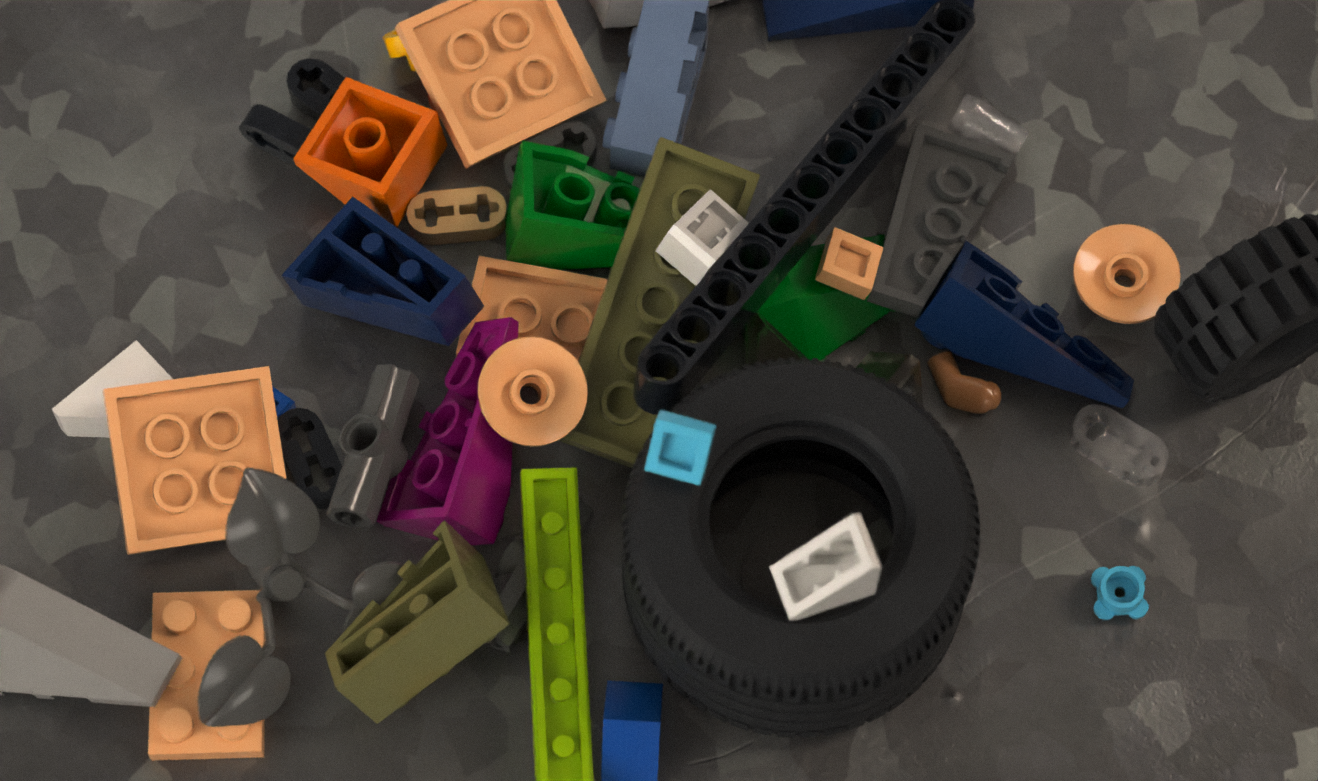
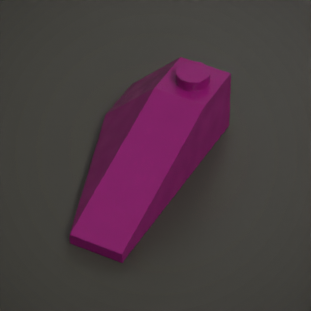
M507 317L475 322L445 376V386L449 389L433 414L426 411L418 426L425 431L411 459L407 460L402 471L390 479L377 519L378 523L385 527L438 541L439 539L433 532L445 520L471 545L495 544L497 534L503 525L504 512L510 496L513 442L499 435L485 419L478 400V381L481 370L492 353L503 344L518 338L519 322L517 320Z

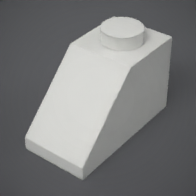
M136 340L54 406L52 411L60 428L67 436L109 438L103 389L171 380L173 378Z

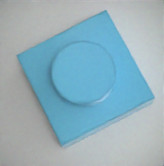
M660 410L656 417L644 470L700 486L705 476L717 425Z

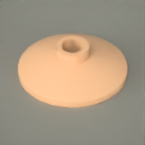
M1116 224L1094 232L1083 242L1074 261L1073 280L1080 298L1094 313L1112 322L1137 324L1155 318L1158 308L1166 304V298L1172 291L1179 288L1180 266L1172 248L1155 232L1137 225ZM1126 276L1132 281L1133 285L1131 287L1121 286L1115 282L1114 278Z
M521 337L503 344L488 358L479 376L478 400L485 419L499 435L519 445L531 447L544 446L564 438L577 426L587 404V382L577 359L562 345L542 337ZM525 386L534 388L538 393L537 403H525L520 397L521 388Z

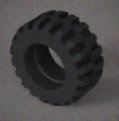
M1304 214L1299 219L1293 217L1284 220L1275 227L1271 225L1259 231L1257 235L1250 239H1244L1232 246V249L1223 255L1216 256L1206 263L1203 269L1193 273L1184 280L1183 285L1179 289L1172 291L1166 298V304L1158 308L1154 318L1155 336L1192 394L1205 401L1217 402L1220 399L1234 398L1237 394L1254 390L1258 385L1270 382L1290 368L1300 365L1306 361V358L1318 352V214Z

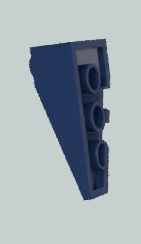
M762 0L768 41L912 27L939 0ZM959 0L966 3L973 11L975 0Z
M966 240L920 316L916 319L914 326L921 330L923 337L933 346L943 350L948 348L960 357L1124 408L1130 400L1134 379L1087 338L1080 335H1075L1071 338L1066 334L1062 323L1057 319L1059 316L1057 311L1047 303L1041 306L1032 304L1017 290L1023 281L1009 269Z

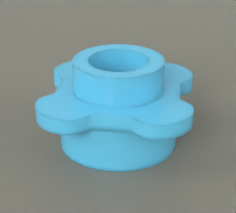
M1116 566L1111 569L1107 567L1097 568L1091 576V583L1097 590V601L1093 607L1096 616L1102 620H1111L1117 615H1129L1132 619L1136 620L1144 617L1149 609L1148 602L1143 598L1146 580L1144 571L1137 566ZM1122 589L1125 592V596L1117 597L1115 590Z

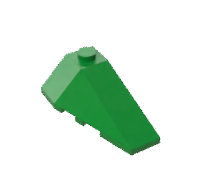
M522 140L518 151L505 221L506 260L557 270L611 268L640 188L632 185L635 177L618 171L616 177H613L588 166L589 157L576 151Z
M885 234L864 237L863 239L882 246ZM825 244L811 246L742 329L741 333L753 364L755 362L763 363L765 360L770 359L774 362L777 361V358L787 360L795 357V360H801V357L808 360L818 358V361L824 362L830 353L849 340L853 342L866 332L867 327L887 313L895 312V310L867 302L868 296L865 300H862L816 281V274Z

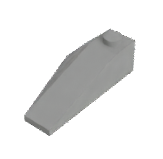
M0 564L1 696H5V693L9 692L33 694L36 698L55 699V696L88 698L90 702L147 707H155L182 660L180 654L48 586Z

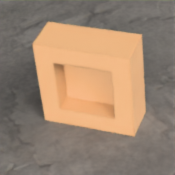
M834 227L826 239L815 280L865 300L872 291L884 247Z

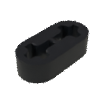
M307 58L300 60L291 67L287 75V85L291 101L317 122L345 77L319 59ZM319 78L321 90L325 95H322L312 87L303 92L301 82L306 79L312 83Z
M260 104L253 105L239 126L242 135L253 145L300 169L295 165L293 158L312 129Z
M304 408L290 409L278 419L285 465L294 484L308 495L317 509L329 508L341 471V462L316 413ZM300 425L305 432L310 431L308 433L310 451L303 453L298 442L295 439H291V429L295 426ZM318 463L323 475L326 478L332 477L329 479L330 489L321 492L316 485L311 486L313 484V477L310 466Z

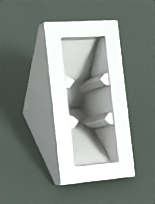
M710 189L671 227L656 249V252L697 286L749 222Z
M853 513L770 566V570L789 620H798L874 595L881 572V565L861 514Z

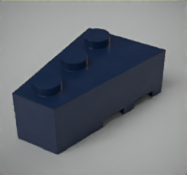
M354 197L344 205L281 275L304 306L450 346L484 308L482 301L464 274Z

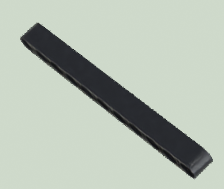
M939 0L931 6L645 346L638 357L633 388V397L636 404L643 411L653 415H658L660 410L672 412V408L691 393L958 68L966 56L975 24V14L971 7L959 0ZM685 340H693L698 343H690ZM654 377H662V378H665V379H667V380H666V381L657 380V379H655Z

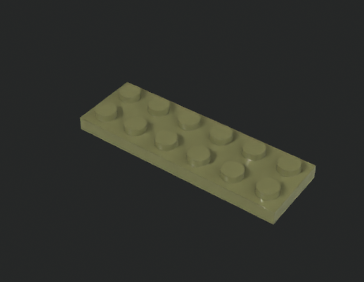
M659 138L578 360L587 382L588 397L586 408L577 426L559 441L633 468L639 452L654 429L656 417L658 416L643 411L636 404L633 397L638 357L645 346L696 287L658 254L656 249L671 227L710 189L745 219L760 178L759 174L666 138ZM685 340L690 343H698L693 340ZM654 377V378L657 379V380H663V381H666V380H667V379L662 378V377Z

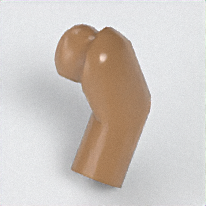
M950 351L939 353L927 361L941 396L949 407L975 414H983L988 412V410L996 409L1000 404L1001 390L999 386L992 381L962 375Z

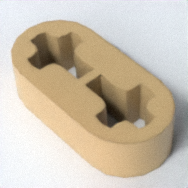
M479 186L427 191L415 196L407 207V221L410 233L417 241L426 245L485 241L496 238L506 227L507 204L505 198L499 191L491 187ZM488 205L491 212L489 216L490 221L479 222L477 215L478 206ZM427 210H436V214L439 217L436 221L437 226H426L424 218Z

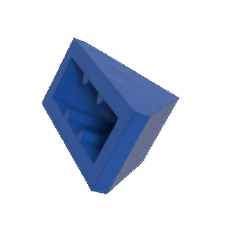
M607 680L603 717L601 781H658L663 683Z

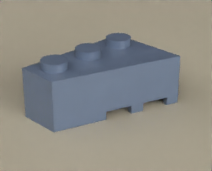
M644 0L638 27L633 28L630 37L628 71L621 72L616 89L615 102L620 103L617 118H608L604 132L602 147L610 149V169L645 176L656 143L660 137L682 144L707 50L709 0Z

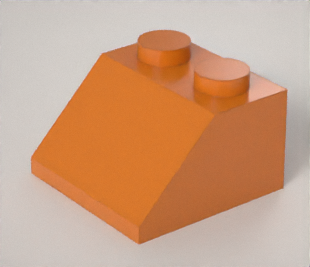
M345 77L293 160L296 166L343 204H346L354 197L392 225L398 227L407 212L409 203L418 195L448 144L436 111Z

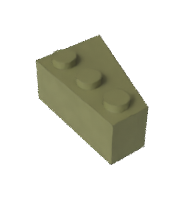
M445 520L433 532L439 540L416 566L408 560L401 567L397 574L403 580L379 606L372 600L325 652L335 688L377 724L395 710L404 707L411 698L439 677L449 673L456 664L483 644L490 642L510 624L484 557Z

